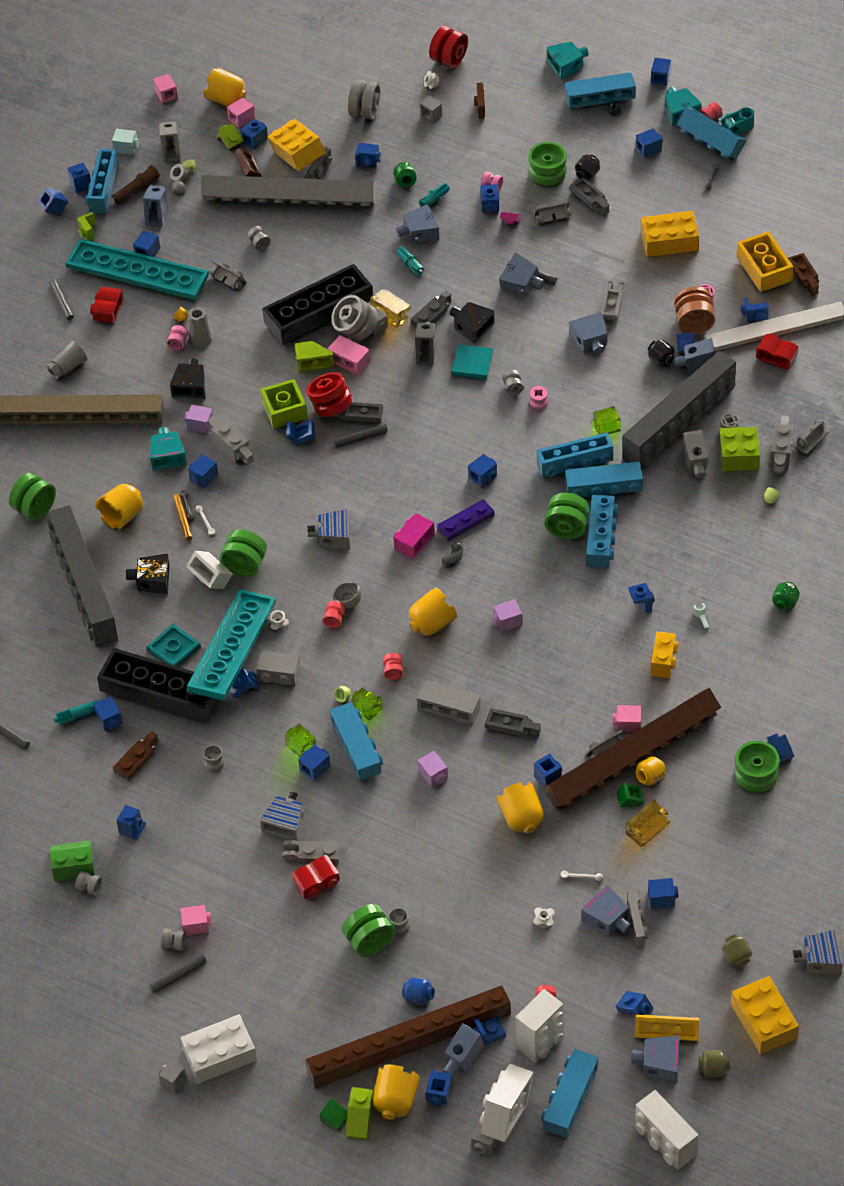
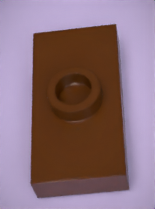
M477 83V96H474V106H478L479 119H485L483 83Z
M238 148L235 154L245 175L249 177H262L252 154Z

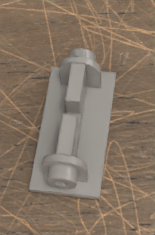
M557 201L548 206L547 204L539 205L535 208L534 212L537 223L540 222L542 224L553 221L552 215L554 214L556 220L568 218L571 216V210L568 209L570 202Z
M213 261L216 265L215 268L210 270L213 278L223 282L227 277L224 284L233 289H240L241 282L247 283L240 271L236 269L234 271L230 270V267L224 262L219 264Z
M821 419L816 420L792 444V447L807 455L829 433V431L824 429V421Z
M615 730L611 731L602 742L596 740L589 745L590 749L585 754L591 753L592 758L625 738L620 736L623 730L617 733Z

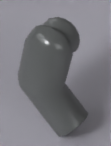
M454 542L451 545V555L442 558V563L445 567L461 560L464 549L461 547L460 542Z

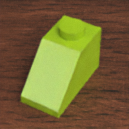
M313 341L295 343L298 372L334 367L332 351Z
M352 1087L348 1104L346 1138L367 1140L374 1107L372 1103L373 1090Z

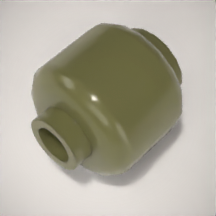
M736 934L725 939L726 943L722 946L727 962L736 967L750 962V957L753 953L747 939L742 936L737 937Z
M705 1050L702 1056H699V1072L703 1073L706 1078H722L725 1076L726 1070H730L729 1057H725L722 1050Z

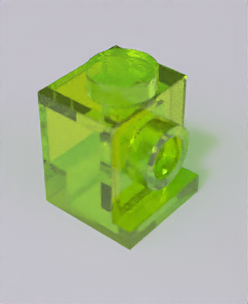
M363 687L360 690H356L351 697L355 709L358 708L361 715L369 721L383 710L382 697L378 696L376 698L371 691L368 692Z

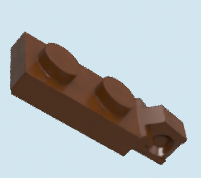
M801 253L788 257L793 265V273L804 288L808 287L812 295L818 294V274L805 254Z
M151 731L144 739H139L113 766V771L129 781L154 755L155 745L159 742L158 735Z

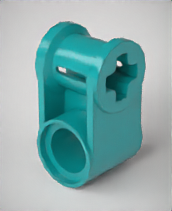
M745 107L726 114L722 117L721 124L735 134L751 130L754 127V110Z

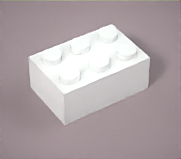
M545 989L515 1017L516 1049L535 1064L540 1059H544L548 1055L550 1048L554 1044L558 1045L564 1037L563 1003Z
M240 1014L180 1037L183 1051L198 1084L257 1061L255 1047Z
M509 1064L505 1071H501L498 1082H494L490 1095H486L483 1100L482 1107L485 1110L479 1121V1124H482L481 1134L503 1142L506 1141L528 1105L533 1078L532 1071Z
M656 1090L635 1105V1129L640 1135L646 1136L652 1148L659 1150L669 1165H673L679 1170L697 1156L699 1135Z

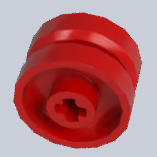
M441 26L432 38L429 47V58L437 63H443L449 68H456L466 54L468 36L463 32L455 31L451 27Z
M332 372L321 375L314 379L306 388V393L313 403L312 406L318 416L330 417L344 411L353 401V396L346 386L347 383L341 373Z

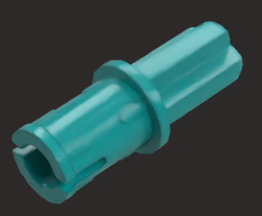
M443 183L435 190H430L427 196L419 200L420 207L430 206L435 202H439L440 198L449 192L450 187Z
M404 246L396 250L397 255L404 261V265L409 267L416 276L423 273L425 268L416 260L415 255H411Z

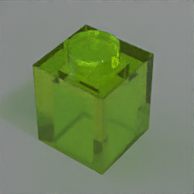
M614 406L593 412L591 424L593 430H597L598 434L607 432L612 434L621 431V419Z
M301 724L290 728L285 734L286 746L298 757H301L305 750L316 745L315 736Z

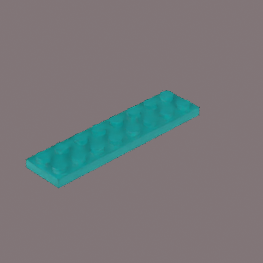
M79 239L65 263L66 268L192 300L197 299L209 277L208 270Z
M239 589L187 685V692L220 700L226 699L276 604L275 597Z

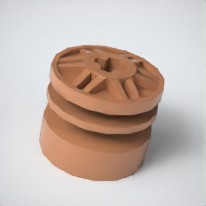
M697 286L688 287L681 290L675 296L674 307L678 326L684 333L702 334L714 326L716 317L711 294L707 289Z

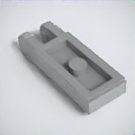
M608 280L600 310L604 320L618 321L623 297L624 282L622 281L619 282L618 289H613V280Z
M287 840L283 843L285 849L299 851V853L296 851H284L282 858L286 861L311 863L317 858L327 855L333 864L339 863L340 842H298L296 840Z
M632 889L627 893L629 917L636 948H643L645 939H648L646 926H642L644 914L643 910L640 909L641 898L639 891Z

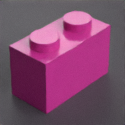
M415 513L406 520L401 530L394 534V549L413 559L434 536V522Z

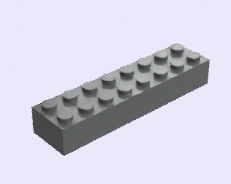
M721 351L712 356L622 435V459L627 463L640 462V467L642 468L647 466L656 455L661 454L668 444H672L675 438L683 434L692 423L697 422L704 412H708L712 405L719 402L728 391L734 389L736 385V361Z
M70 505L49 511V520H46L50 530L49 535L52 543H55L54 547L57 556L62 558L60 559L62 569L65 570L67 582L71 585L73 598L77 600V608L82 613L81 617L84 626H87L89 629L87 633L90 641L94 640L96 647L118 641L114 616Z

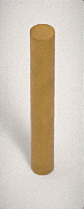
M175 494L173 499L186 541H190L193 537L180 494Z

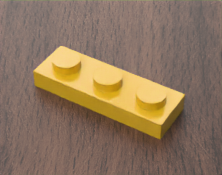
M654 1015L635 1016V1037L680 1036L679 1040L698 1041L699 1018Z

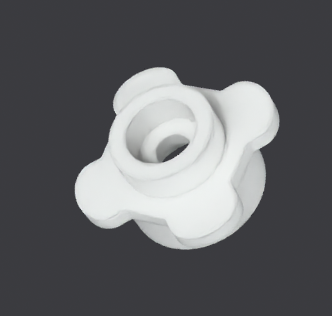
M428 71L424 78V86L433 89L439 83V76L436 73H432V71Z
M280 610L273 611L267 619L271 623V629L273 630L289 624V620L285 618V612Z
M538 907L534 910L536 916L533 923L536 926L547 928L554 924L552 916L555 912L552 908L541 909Z

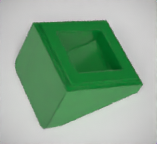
M623 783L617 790L619 807L644 804L640 786Z
M330 1098L319 1114L320 1121L339 1131L347 1120L348 1111L337 1101Z

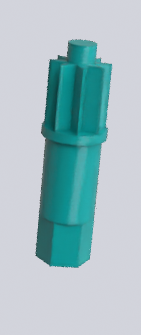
M97 700L56 713V717L53 718L54 723L62 725L95 712L93 703L97 702Z

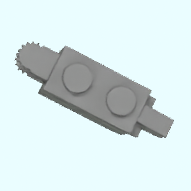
M215 416L208 418L209 432L212 434L213 443L232 462H237L241 459L249 465L254 461L249 441L227 420L222 422Z
M781 416V424L775 423L770 466H774L773 470L778 475L783 474L785 467L789 468L793 425L788 424L789 416Z

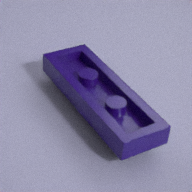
M482 499L437 524V530L449 541L493 517L494 510Z

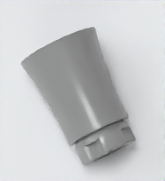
M201 307L191 309L188 313V341L195 347L207 346L213 339L208 317Z
M70 341L65 349L51 360V363L46 368L52 377L58 380L78 365L87 361V356L76 342Z

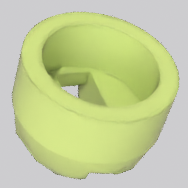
M194 159L181 163L188 170V174L190 170L192 173L196 170Z
M768 487L764 493V499L769 504L775 503L780 497V493L771 487Z
M340 686L334 690V697L338 702L343 703L351 697V690L346 686Z

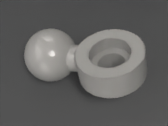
M181 164L173 166L170 170V178L175 181L172 185V191L176 195H181L186 190L183 181L187 178L188 170Z

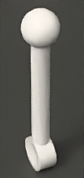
M200 505L196 506L195 510L201 515L208 528V535L214 536L215 529L211 528L202 511L203 507Z
M567 871L561 872V878L564 880L568 879V877L596 879L597 881L603 880L601 873L588 875L572 874Z

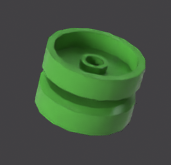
M541 142L531 148L528 156L530 178L535 183L544 186L556 185L562 182L567 173V154L565 149L555 142Z
M26 473L14 484L9 495V505L12 509L22 513L30 520H39L52 507L56 496V489L52 484L42 480L36 474Z
M565 492L552 496L549 500L548 512L545 517L547 531L562 539H576L582 536L586 529L590 506L585 499L573 493Z
M243 529L231 531L220 553V562L236 575L244 577L257 574L267 552V544L260 536L251 531Z
M750 741L743 744L737 750L735 756L734 774L738 785L744 790L753 793L770 790L776 784L779 775L780 760L777 750L769 743L763 741Z
M369 904L357 909L345 920L342 926V933L351 942L353 949L359 956L367 957L381 951L392 941L395 935V927L386 918L385 913L377 904Z

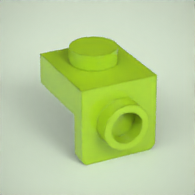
M233 123L229 126L225 124L218 129L219 132L216 138H221L228 150L243 143L244 140Z
M93 212L78 217L77 222L80 236L92 242L94 241L92 227L96 226Z

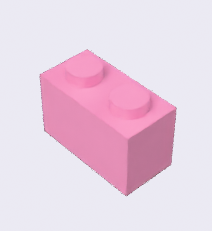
M341 335L327 348L333 352L334 364L356 375H359L370 362L369 349Z

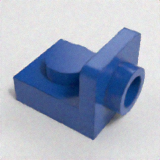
M693 332L676 335L677 352H684L685 345L695 343Z
M498 1016L481 1023L478 1018L474 1019V1028L472 1029L481 1034L484 1046L506 1037V1032Z

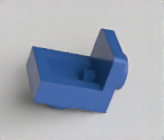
M744 298L743 305H741V314L745 316L747 323L768 320L769 306L767 302L749 305L748 298Z
M312 420L294 426L291 421L286 423V436L296 446L315 438V424Z
M647 583L629 587L628 591L633 603H641L645 613L651 612L652 603L655 602V599Z
M241 668L230 689L232 696L238 698L250 687L258 690L260 686L257 682V675L253 671L249 672Z
M776 733L767 737L768 741L766 743H769L777 750L780 762L795 756L785 734L779 736Z
M626 991L615 1006L619 1012L635 1016L650 1015L654 1009L645 994Z

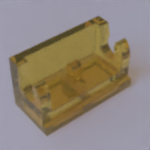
M383 289L371 297L370 305L375 309L378 307L387 315V322L397 328L399 324L408 318L404 314L410 310L411 305L387 290Z
M655 799L652 800L626 823V835L640 847H643L670 824V820L666 817L669 813Z

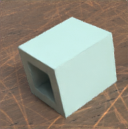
M116 129L112 145L117 153L134 155L135 150L139 147L140 141L137 138L136 131Z

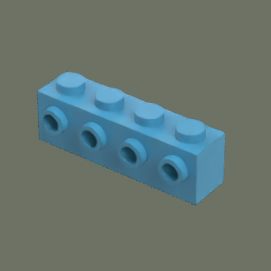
M632 72L565 82V97L569 109L609 103L611 101L635 99L636 85Z
M687 106L676 124L681 127L682 132L688 135L690 133L693 134L695 140L701 143H708V148L714 151L718 149L721 151L720 155L727 159H730V157L737 159L747 141L694 108Z
M99 148L98 156L95 158V168L92 171V180L89 183V192L86 195V205L89 206V212L107 214L118 168L116 149Z
M607 432L536 450L537 466L542 478L564 473L568 469L586 468L592 465L613 461V444Z
M640 462L565 470L567 493H573L581 497L643 491Z
M592 495L586 566L609 567L610 560H614V548H611V545H615V533H612V530H616L617 519L613 518L614 515L618 514V504H614L615 496Z
M352 702L330 709L331 722L358 780L361 781L381 774L382 757L380 753L376 754L374 740L368 737L369 731L367 725L361 722L362 717L359 709H355Z
M575 1048L572 1055L567 1056L564 1064L566 1069L564 1073L559 1074L556 1083L558 1087L556 1091L551 1092L549 1097L550 1105L548 1109L545 1108L541 1116L543 1130L564 1138H568L598 1069V1056Z

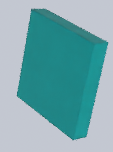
M458 344L451 375L487 380L493 357V348Z
M175 624L170 625L146 646L147 652L158 660L177 667L182 665L201 648V644Z

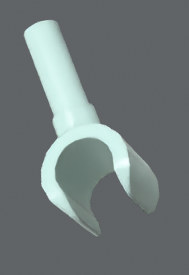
M701 603L702 609H697L694 605L695 617L700 618L705 630H708L709 625L705 617V604Z

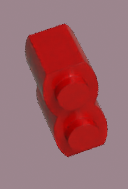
M102 286L96 292L95 302L90 307V314L93 320L108 323L116 321L118 311L124 299L122 289Z
M765 334L756 349V358L765 363H772L781 369L789 370L798 356L799 346L791 341L781 340L775 335Z
M327 855L317 858L309 865L298 868L291 874L294 884L304 899L314 898L321 890L333 888L340 881L339 872Z

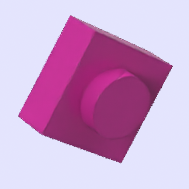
M501 212L500 219H505L504 223L515 224V221H520L521 214Z

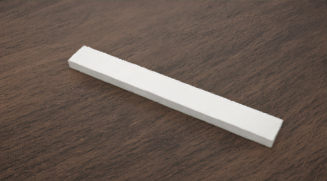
M840 301L705 335V340L712 338L715 351L762 340L765 334L778 336L844 319V306Z

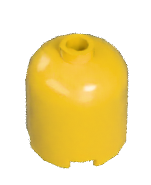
M219 67L210 72L206 80L209 83L207 90L204 89L203 91L205 99L227 107L242 97L245 99V83L242 78Z
M120 484L98 498L95 502V508L100 510L102 514L100 519L108 527L120 530L141 512L143 500L137 488L129 484Z
M438 588L430 590L410 607L408 614L411 622L409 625L414 632L418 631L422 635L432 636L458 617L454 606H448L444 600L447 597Z
M519 782L503 789L504 794L501 796L497 795L496 801L509 828L519 833L525 832L528 834L534 832L544 817L534 785L528 782V785L522 786V783Z
M384 1065L383 1069L379 1067L372 1103L374 1108L382 1114L383 1118L393 1120L394 1118L403 1117L410 1112L420 1083V1076L416 1072L412 1071L409 1074L403 1071L404 1067L397 1065Z

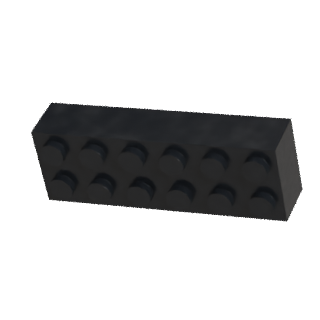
M352 264L263 307L264 323L283 345L331 321L334 307L345 296L356 295L367 303L374 300L373 285L358 267Z
M116 648L111 650L97 676L99 690L204 723H207L219 700L187 692V685L194 671Z

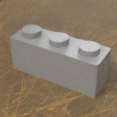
M424 680L417 696L418 710L473 725L481 707L480 695L460 690L453 686L442 685L436 681Z

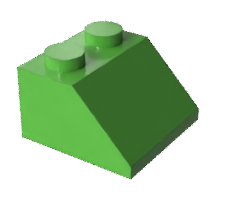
M91 840L51 846V869L55 882L77 879L81 871L88 872L91 876L95 875Z

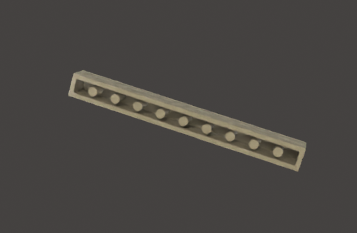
M162 395L0 396V424L162 423L163 398Z

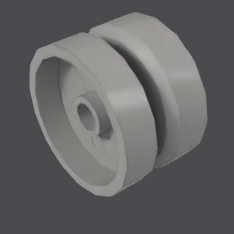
M354 79L348 98L349 116L360 117L363 115L365 119H375L381 97L379 82L370 81L366 85L364 80Z
M348 295L342 298L334 307L331 322L333 327L340 333L345 334L354 341H360L367 338L375 329L378 314L372 305L363 301L358 296Z

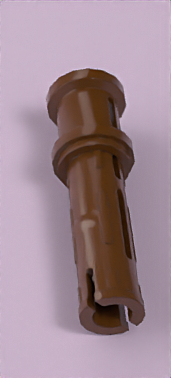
M150 165L145 172L137 174L135 180L112 195L114 202L120 204V202L140 188L147 187L154 179H159L158 170Z

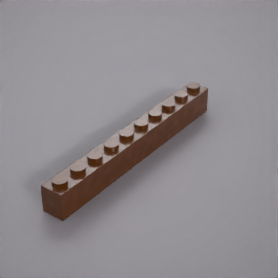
M709 687L547 784L543 789L555 808L559 806L565 808L573 803L572 799L578 796L580 799L590 793L588 789L592 786L596 789L606 783L604 779L610 776L612 779L621 774L620 769L625 766L629 769L636 765L638 758L643 757L645 759L654 754L653 749L656 747L662 749L670 744L668 740L674 737L676 740L686 734L684 730L689 727L691 730L701 725L700 721L706 718L709 720L718 715L716 711L721 706Z
M498 986L307 1058V1072L316 1089L453 1037L462 1024L474 1028V1019L478 1018L481 1023L496 1016L499 1019L511 1015L510 1000L503 986Z

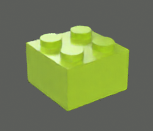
M295 379L260 389L261 402L273 429L286 426V423L289 421L295 423L308 419L307 405Z
M757 426L720 428L719 449L722 471L758 470L760 466V449Z

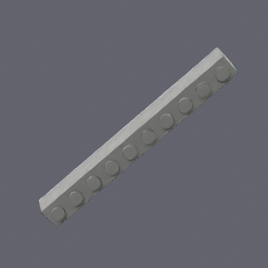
M201 175V196L209 201H216V198H222V201H233V198H240V202H250V199H257V202L267 203L268 199L274 200V203H284V200H291L292 204H301L302 201H308V204L318 205L319 201L326 202L325 205H336V202H343L344 206H353V203H360V206H370L371 203L375 204L376 182Z

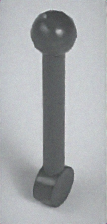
M717 163L712 164V173L708 183L705 184L707 190L711 189L714 174L719 169V164Z
M182 490L180 496L184 499L188 513L187 519L193 520L194 515L191 513L187 500L188 492Z

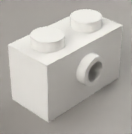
M194 551L186 565L201 582L211 589H224L233 575L209 552Z

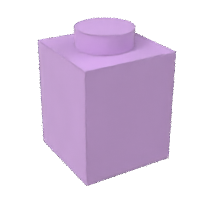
M191 405L189 412L187 411L184 417L187 429L189 431L209 434L208 418L213 416V409Z
M515 599L494 606L492 620L495 626L498 625L501 632L523 625L522 612Z
M435 751L418 760V772L431 788L437 784H442L448 778V768Z

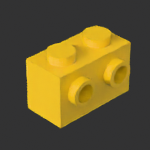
M656 631L651 660V677L670 679L671 671L676 667L674 653L678 654L679 642H676V634Z

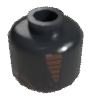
M583 155L575 164L577 177L579 179L584 177L586 180H592L600 171L599 159L594 155Z
M655 339L648 347L649 358L659 366L669 365L675 358L674 347L664 339Z

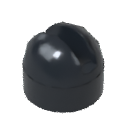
M611 101L608 104V113L612 116L619 115L621 113V104L618 101Z

